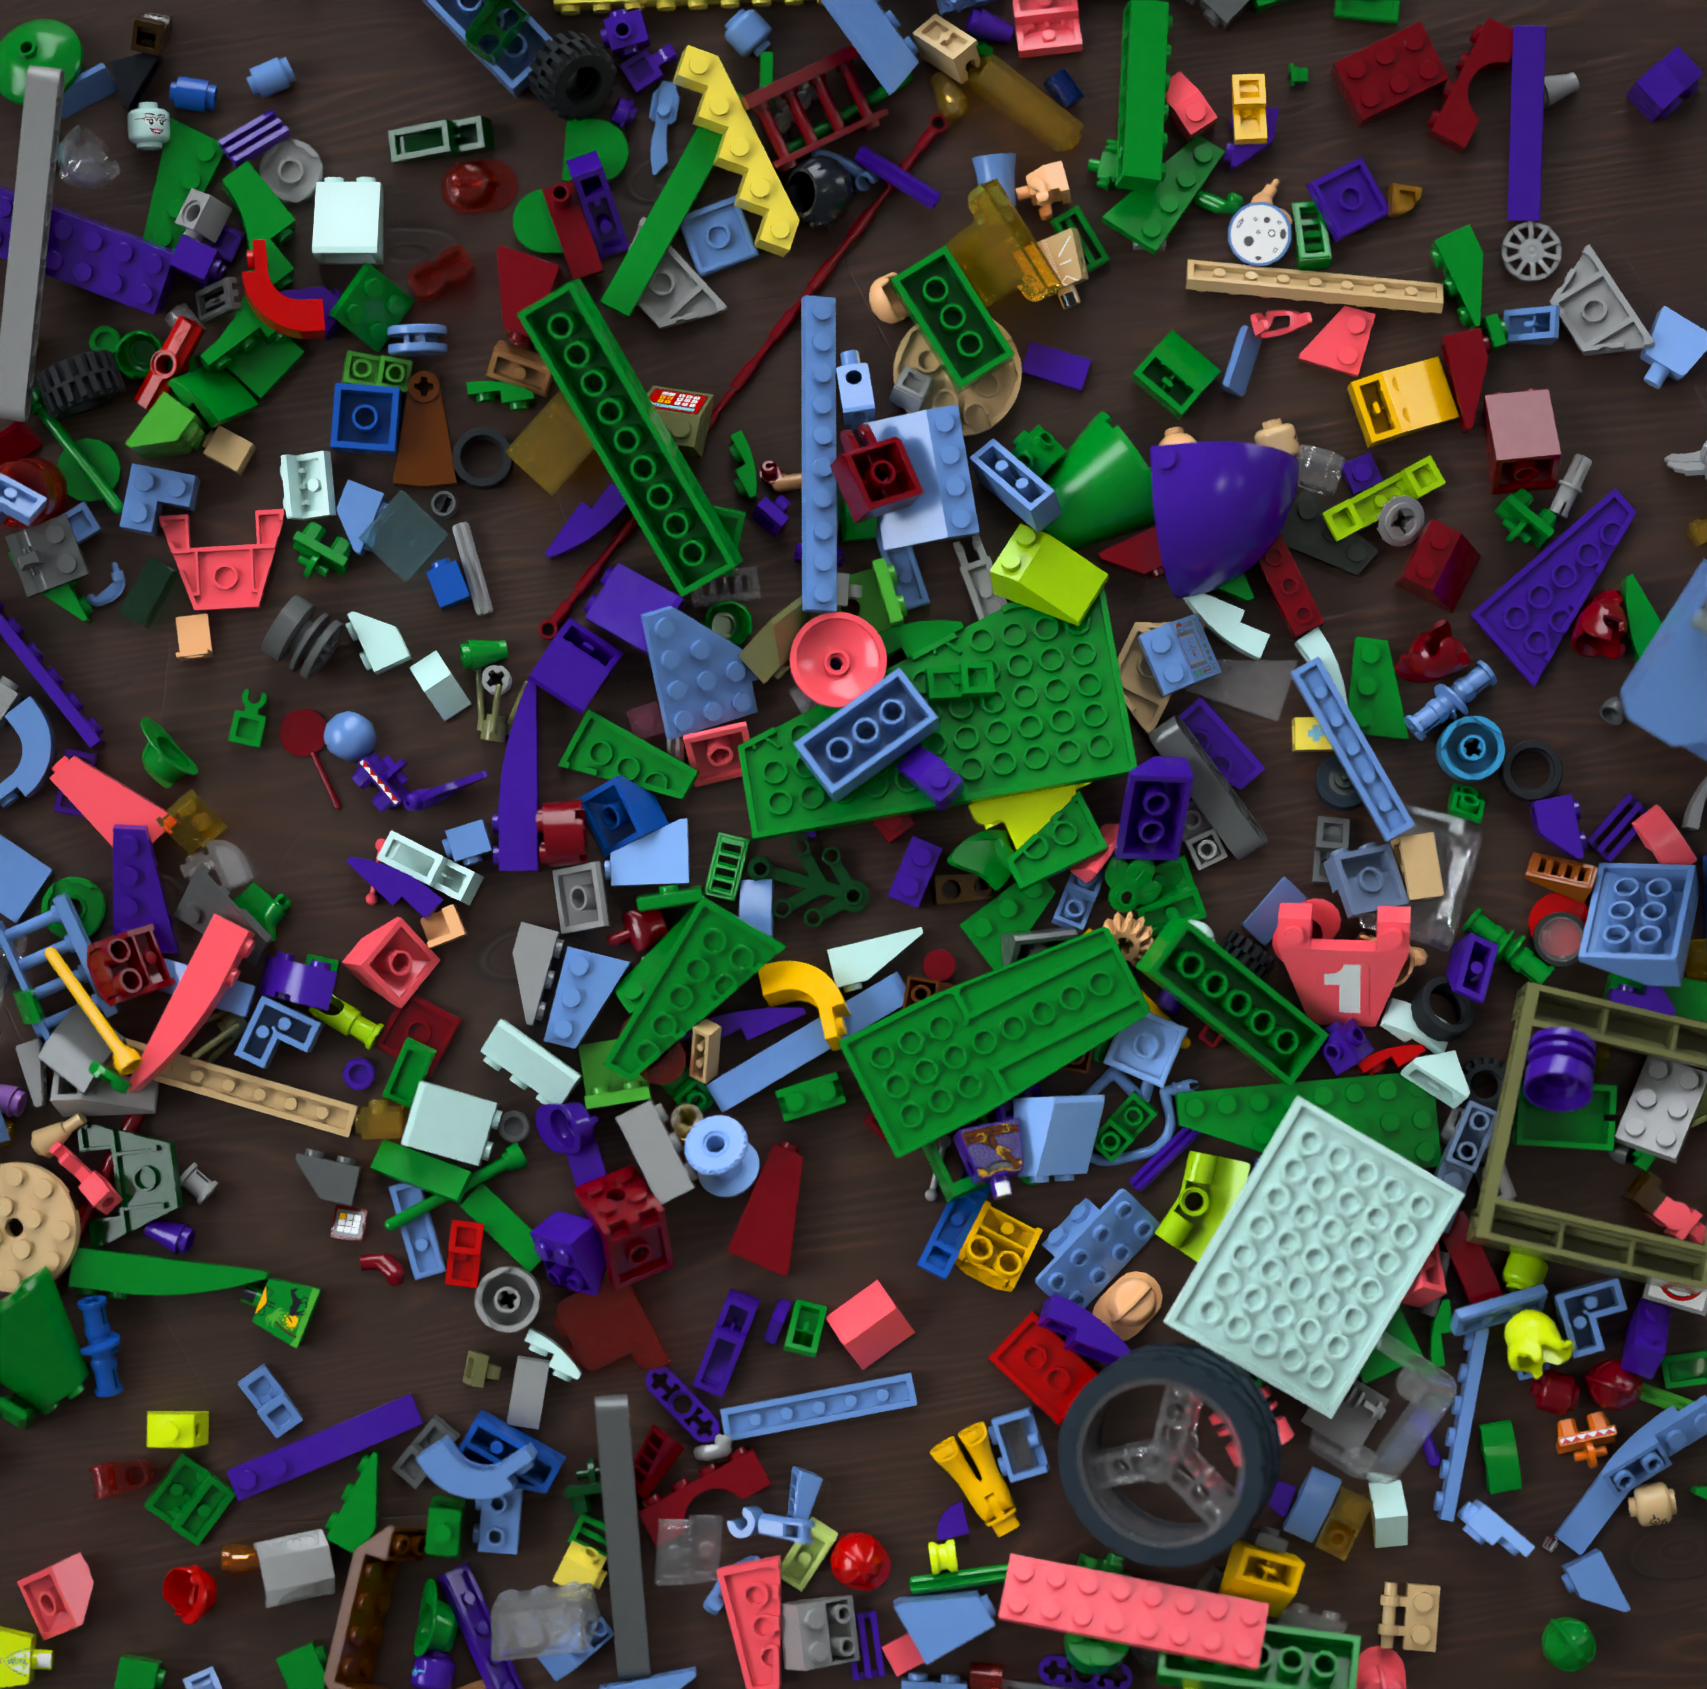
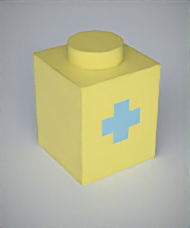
M1295 717L1292 719V752H1331L1333 750L1315 717Z

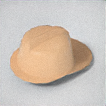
M1139 1271L1126 1273L1099 1298L1094 1306L1093 1315L1104 1322L1123 1341L1129 1340L1138 1334L1157 1314L1163 1297L1161 1287L1155 1278L1147 1273Z

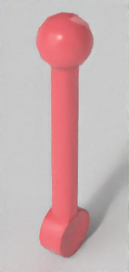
M378 839L375 843L377 849L375 862L382 863L377 857L386 841L385 839ZM371 886L370 893L366 895V902L369 905H375L378 902L377 890L373 886Z

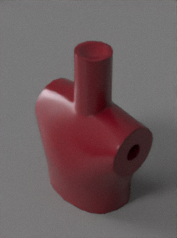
M634 909L621 915L625 929L607 936V940L611 948L630 941L636 953L655 946L668 933V929L659 909L641 912L638 909Z

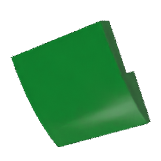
M203 366L173 378L168 382V385L183 406L187 409L196 406L211 428L250 413L259 405L244 386L224 370L218 371L215 369L208 373Z
M1184 853L1179 854L1178 861L1160 860L1155 862V873L1152 880L1159 882L1163 886L1161 893L1152 903L1137 905L1135 908L1138 918L1144 916V926H1152L1151 937L1159 935L1173 915L1196 921L1206 918L1207 915L1202 900L1194 884Z
M181 1452L143 1505L144 1508L171 1525L174 1531L198 1546L236 1494L222 1480Z

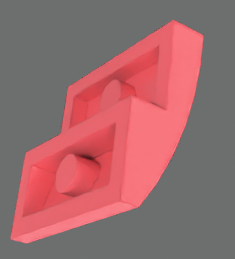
M1012 0L1019 58L1083 51L1077 0Z

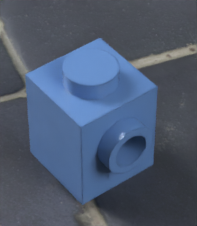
M483 819L445 831L447 838L443 839L442 843L447 858L453 857L456 863L463 862L464 867L482 862V855L493 852L492 843Z

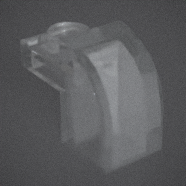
M224 840L206 841L205 845L209 852L208 855L205 856L203 851L185 858L186 864L179 866L183 877L188 880L192 878L196 868L201 863L209 871L215 869L221 884L228 891L258 879L247 854L237 845Z

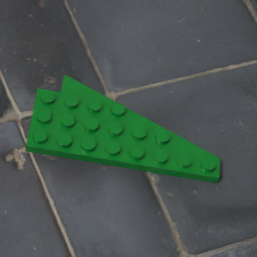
M1400 1073L1294 1082L1291 1087L1280 1083L1175 1093L1178 1126L1261 1153L1265 1151L1298 1095L1420 1168L1437 1167L1441 1159L1436 1099L1427 1091L1401 1076Z

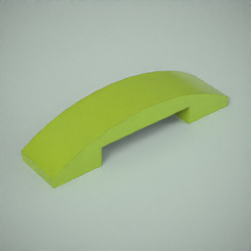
M1431 455L1355 497L1349 498L1330 508L1321 515L1334 539L1338 542L1379 521L1376 515L1381 514L1383 510L1382 504L1391 501L1393 496L1407 495L1418 500L1446 482Z

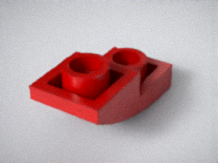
M1423 1045L1390 1047L1369 1054L1355 1065L1360 1073L1369 1071L1371 1075L1388 1066L1385 1062L1388 1058L1394 1067L1403 1065L1405 1068L1415 1058L1420 1057L1419 1054L1426 1051Z

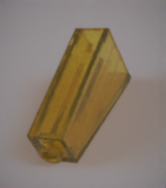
M995 54L980 57L979 68L972 65L968 71V80L961 84L1057 152L1073 149L1082 136L1079 132L1084 126L1083 123Z

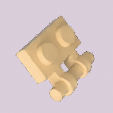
M1385 1582L1384 1594H1381L1380 1605H1383L1382 1623L1378 1624V1634L1381 1635L1380 1647L1392 1649L1394 1636H1402V1649L1436 1652L1440 1586L1406 1583V1595L1403 1596L1397 1595L1398 1583ZM1398 1606L1405 1607L1403 1625L1395 1624L1396 1607Z

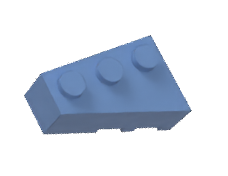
M567 946L544 1041L578 1049L605 1004L614 993V988L619 984L632 963Z

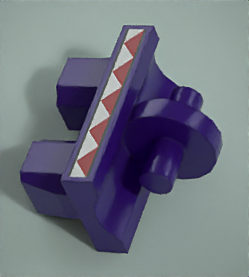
M373 752L357 762L360 767L356 770L352 779L362 789H366L374 782L381 790L372 798L373 804L380 812L402 804L404 797L410 794L403 785L409 780L402 772L408 764L404 759L395 763L389 755L381 759L376 752Z

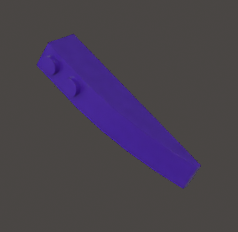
M528 680L521 697L508 738L501 773L498 814H493V833H499V846H493V865H499L500 872H540V832L538 833L536 824V813H538L539 807L538 685Z
M411 1393L227 1470V1474L237 1499L240 1501L423 1424V1420Z

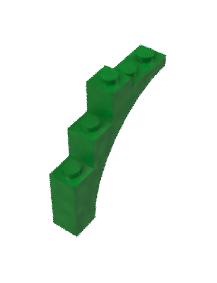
M246 161L222 179V189L237 210L246 233L248 249L253 250L252 240H266L269 278L278 291H285L293 284L292 279L295 277V269L275 244L278 242L279 245H282L295 234L293 230L296 229V220L251 164ZM245 293L240 303L241 309L237 310L234 319L221 337L201 355V364L208 373L215 369L221 371L233 361L232 356L241 349L244 352L251 349L259 341L257 338L259 335L268 345L274 340L278 343L287 337L271 329L258 318L250 307Z

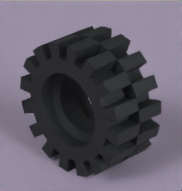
M1232 929L1229 930L1219 944L1220 947L1262 981L1267 979L1278 963L1261 947Z
M1478 1057L1466 1062L1462 1067V1071L1470 1094L1461 1105L1466 1107L1468 1101L1471 1100L1497 1111L1506 1064L1490 1057ZM1482 1073L1492 1075L1497 1082L1495 1094L1488 1099L1478 1097L1473 1091V1081Z

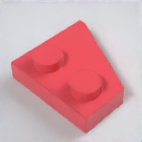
M1345 305L1300 353L1298 360L1357 377L1376 314Z

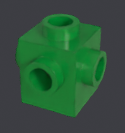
M1040 425L1035 427L1030 433L1026 429L1023 430L1012 442L1016 448L1011 454L1040 479L1066 453V450Z

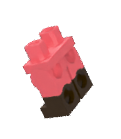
M1640 1171L1621 1197L1654 1223L1665 1227L1664 1233L1670 1238L1686 1240L1687 1242L1701 1245L1706 1227L1699 1222L1702 1214L1695 1209L1688 1208L1682 1202L1673 1201L1660 1191L1658 1187L1663 1181L1655 1174Z

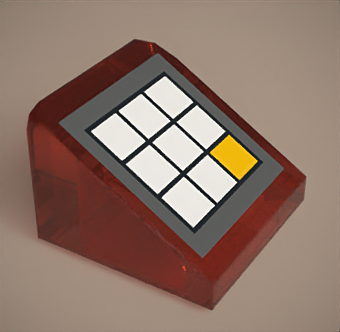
M336 1205L330 1238L364 1242L368 1209Z

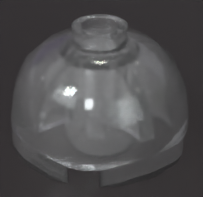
M76 125L61 140L57 152V161L61 168L59 174L68 185L72 186L75 184L77 187L86 190L100 189L117 178L121 170L116 159L112 163L109 161L105 152L110 151V149L90 129L84 127L80 130V125Z

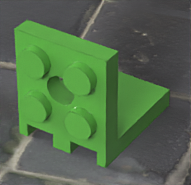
M885 557L872 561L871 569L849 575V584L863 586L862 598L848 600L856 601L859 604L860 611L857 616L867 621L877 632L903 625V617H907L908 613L903 595L896 596L894 587L898 586L893 563L887 565ZM841 607L837 608V612H841Z

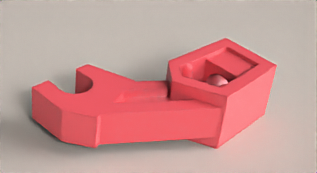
M57 1141L49 1149L59 1159L58 1162L81 1182L78 1188L95 1208L108 1215L123 1200L107 1179L96 1170L92 1172L64 1144Z

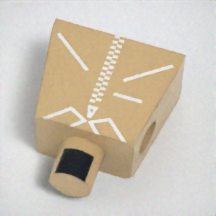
M1069 228L1016 251L1018 259L1041 296L1048 297L1057 293L1063 309L1081 303L1075 285L1088 280V273L1077 228Z

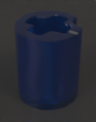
M1064 68L1053 74L1043 83L1062 112L1070 109L1084 97Z

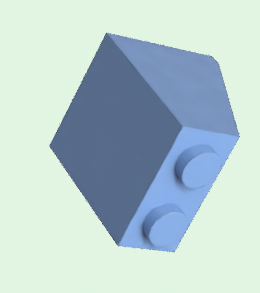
M977 1590L904 1596L893 1600L897 1614L926 1665L995 1626L993 1617L997 1615L996 1610L987 1594L980 1596Z

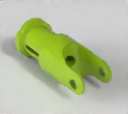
M332 995L330 1003L338 1007L340 1010L339 1014L327 1015L314 1007H310L309 1012L341 1034L345 1036L351 1035L363 1042L368 1050L372 1049L385 1027L381 1023L377 1025L361 1015L360 1010Z

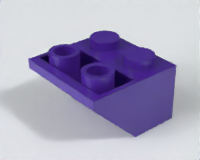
M569 618L554 637L528 679L582 715L611 677L624 653Z
M556 1210L529 1233L535 1244L534 1250L542 1259L547 1269L546 1275L552 1284L574 1290L575 1292L595 1296L599 1293L606 1263L601 1235L590 1219Z

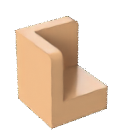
M452 904L441 908V911L434 913L428 920L424 917L420 919L428 940L427 945L429 949L467 936L456 905Z

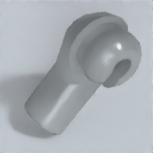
M718 1434L715 1437V1445H697L694 1449L695 1458L700 1461H711L728 1456L733 1449L730 1448L733 1441L732 1437Z

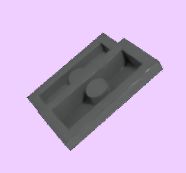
M77 1003L53 1031L40 1051L38 1059L86 1096L101 1080L89 1073V1066L93 1060L106 1066L113 1059L114 1053ZM114 1030L121 1042L126 1046V1039Z

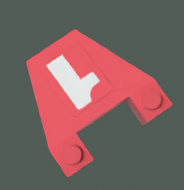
M1280 903L1278 914V950L1306 1016L1317 1025H1331L1337 1020L1344 1024L1353 1018L1358 1026L1376 1027L1409 954L1411 907L1378 906L1376 941L1312 939L1313 904Z

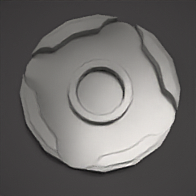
M299 140L280 142L264 153L259 164L260 177L284 204H299L309 200L316 193V182L323 181V165L318 153L309 144Z

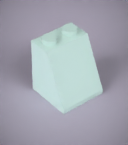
M326 177L324 182H316L312 253L318 263L364 264L366 262L368 264H383L384 188L381 182H376V178L358 177L356 182H344V178Z
M419 1081L401 1144L480 1166L482 1160H489L493 1142L488 1140L491 1130H498L503 1111L498 1110L499 1103L426 1081Z

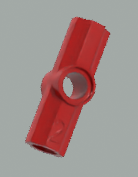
M185 316L178 317L162 349L155 352L151 357V369L134 398L139 405L151 410L163 392L171 395L173 390L168 385V382L173 378L188 373L190 367L189 360L206 331L200 324ZM169 357L173 360L171 372L166 368V362Z

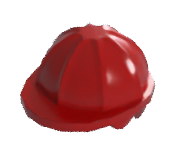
M861 1532L847 1533L841 1536L832 1547L830 1557L831 1571L842 1584L856 1590L870 1591L880 1587L886 1581L890 1573L891 1560L884 1547L871 1535Z
M194 1564L189 1567L171 1569L163 1582V1598L175 1609V1615L179 1616L186 1624L194 1625L201 1617L208 1614L216 1604L218 1596L216 1581L198 1565Z

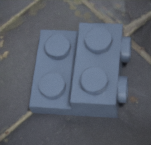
M1370 842L1360 846L1359 850L1349 851L1348 848H1341L1331 852V857L1323 863L1332 892H1339L1348 919L1378 913V906L1406 907L1410 904L1390 843L1378 846L1377 842Z

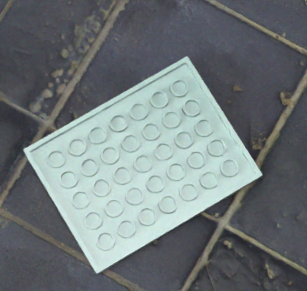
M1297 1095L1165 1317L1164 1322L1332 1419L1465 1194Z

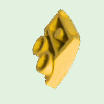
M985 1200L960 1249L955 1264L966 1275L993 1289L1012 1292L1043 1229L1039 1227L1036 1229L995 1209L990 1206V1202Z

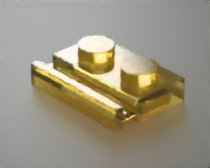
M192 789L167 809L169 813L164 818L159 816L156 819L160 826L192 857L196 854L194 850L200 845L204 848L228 827L222 818Z

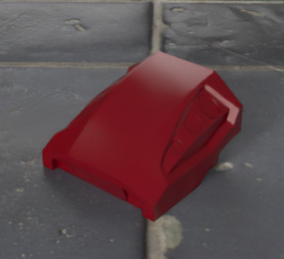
M153 923L125 931L87 946L88 970L98 995L110 1007L176 984L174 978L170 977L154 936L153 930L155 928Z

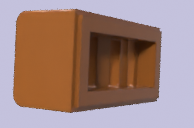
M1533 852L1524 879L1584 903L1593 888L1598 868L1586 863ZM1539 866L1545 868L1543 873L1537 872ZM1551 872H1556V876L1551 875Z

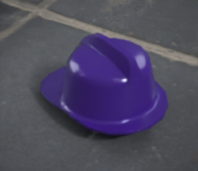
M572 1102L540 1106L536 1112L535 1121L540 1137L547 1147L558 1153L580 1152L581 1146L592 1139L594 1134L593 1125L599 1119L598 1116L589 1115L582 1104Z

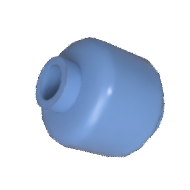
M742 8L724 25L727 28L725 39L742 57H747L752 53L758 57L760 53L764 52L771 45L767 39L772 33V28L756 10L745 11Z

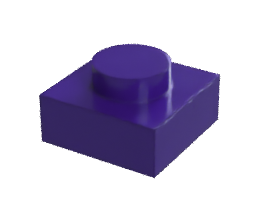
M1370 452L1339 466L1352 495L1383 481Z

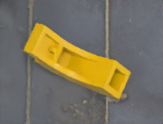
M778 961L765 964L758 971L763 996L769 1006L772 1008L796 1001L807 1002L816 1006L819 1009L825 1040L832 1051L840 1050L838 1041L847 1035V1028L843 1018L851 1016L844 997L833 980L820 969L803 962Z

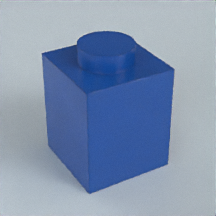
M449 558L431 564L432 570L427 571L426 574L442 611L472 600L456 560L450 562Z

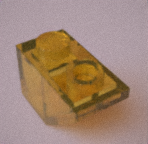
M1340 1485L1334 1502L1322 1524L1315 1547L1346 1561L1372 1507L1373 1501Z

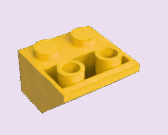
M1238 1539L1232 1545L1218 1594L1268 1603L1267 1615L1278 1618L1297 1593L1305 1562L1295 1554L1280 1553Z

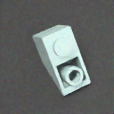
M354 611L347 614L351 622L346 623V627L353 641L359 639L364 649L359 655L367 670L373 669L374 673L378 675L412 659L397 627Z

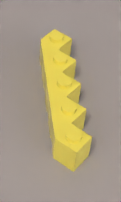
M687 45L681 55L672 83L702 94L693 124L722 134L713 165L743 176L733 206L763 216L754 247L784 257L790 251L800 220L719 57Z

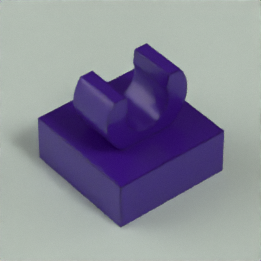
M780 495L774 503L764 497L756 506L751 518L775 538L783 530L789 519L785 512L791 502L783 495Z

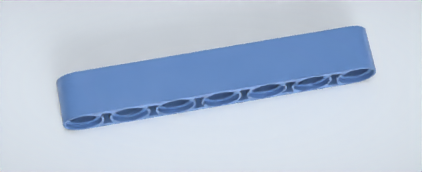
M898 971L846 1001L851 1016L843 1018L847 1028V1035L843 1036V1039L870 1026L903 1006L906 985ZM817 1018L708 1083L706 1087L721 1112L727 1111L831 1049L825 1040L821 1018Z

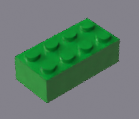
M946 245L891 279L893 291L958 394L1013 361L1014 352Z

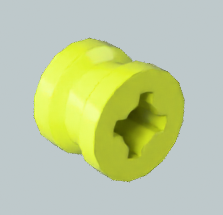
M954 1539L947 1540L945 1544L929 1542L932 1575L939 1574L942 1570L958 1572Z

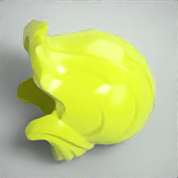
M1532 1309L1522 1310L1515 1314L1506 1324L1504 1338L1508 1346L1507 1354L1511 1369L1529 1372L1533 1374L1536 1380L1543 1375L1542 1366L1545 1362L1560 1365L1569 1360L1575 1349L1574 1342L1569 1340L1564 1342L1555 1322L1540 1311Z

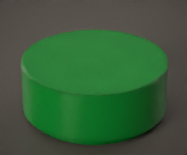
M100 326L91 333L89 346L92 351L109 350L114 357L116 345L122 337L113 327Z

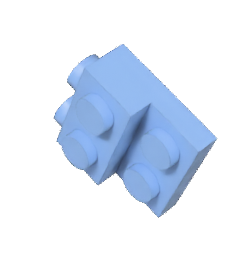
M1477 1499L1473 1503L1467 1501L1456 1515L1466 1524L1462 1530L1481 1545L1485 1541L1492 1546L1498 1542L1514 1556L1520 1552L1526 1557L1535 1548L1490 1508Z

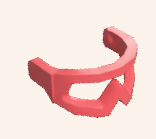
M1287 309L1267 311L1265 317L1262 313L1250 315L1256 339L1282 336L1312 323L1310 312L1301 314L1298 311ZM1275 316H1290L1289 327L1268 331Z

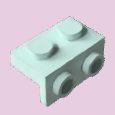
M318 451L302 455H281L280 475L283 480V507L287 519L306 521L335 516L336 505L331 453L329 451Z

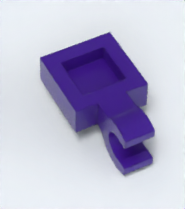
M669 43L653 55H650L645 48L619 66L637 94H639L664 77L660 70L661 67L672 63L679 57Z

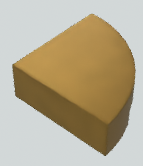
M1396 183L1388 186V217H1399L1410 211L1419 201L1422 187Z

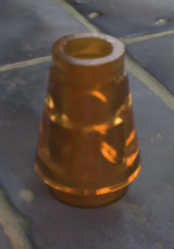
M230 1542L229 1546H221V1572H229V1575L261 1569L254 1546Z

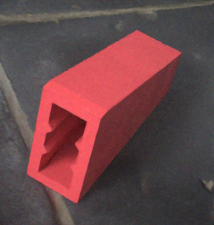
M64 756L51 768L55 773L50 777V780L112 847L113 827L115 824L148 826L153 844L179 820L174 814L77 756H73L70 760Z

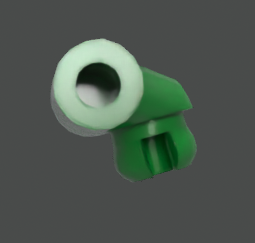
M1200 190L1195 197L1194 203L1213 213L1235 215L1243 205L1244 199L1239 194L1231 192L1228 194L1227 199L1224 200Z

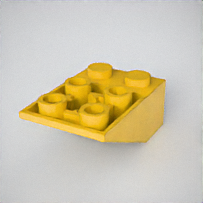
M1439 357L1383 371L1353 381L1347 387L1368 448L1459 418Z

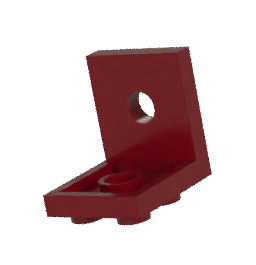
M633 1164L573 1188L576 1200L601 1235L609 1281L615 1291L674 1267L665 1211ZM615 1198H623L622 1200L617 1202L613 1200ZM644 1247L639 1254L632 1255L636 1249Z

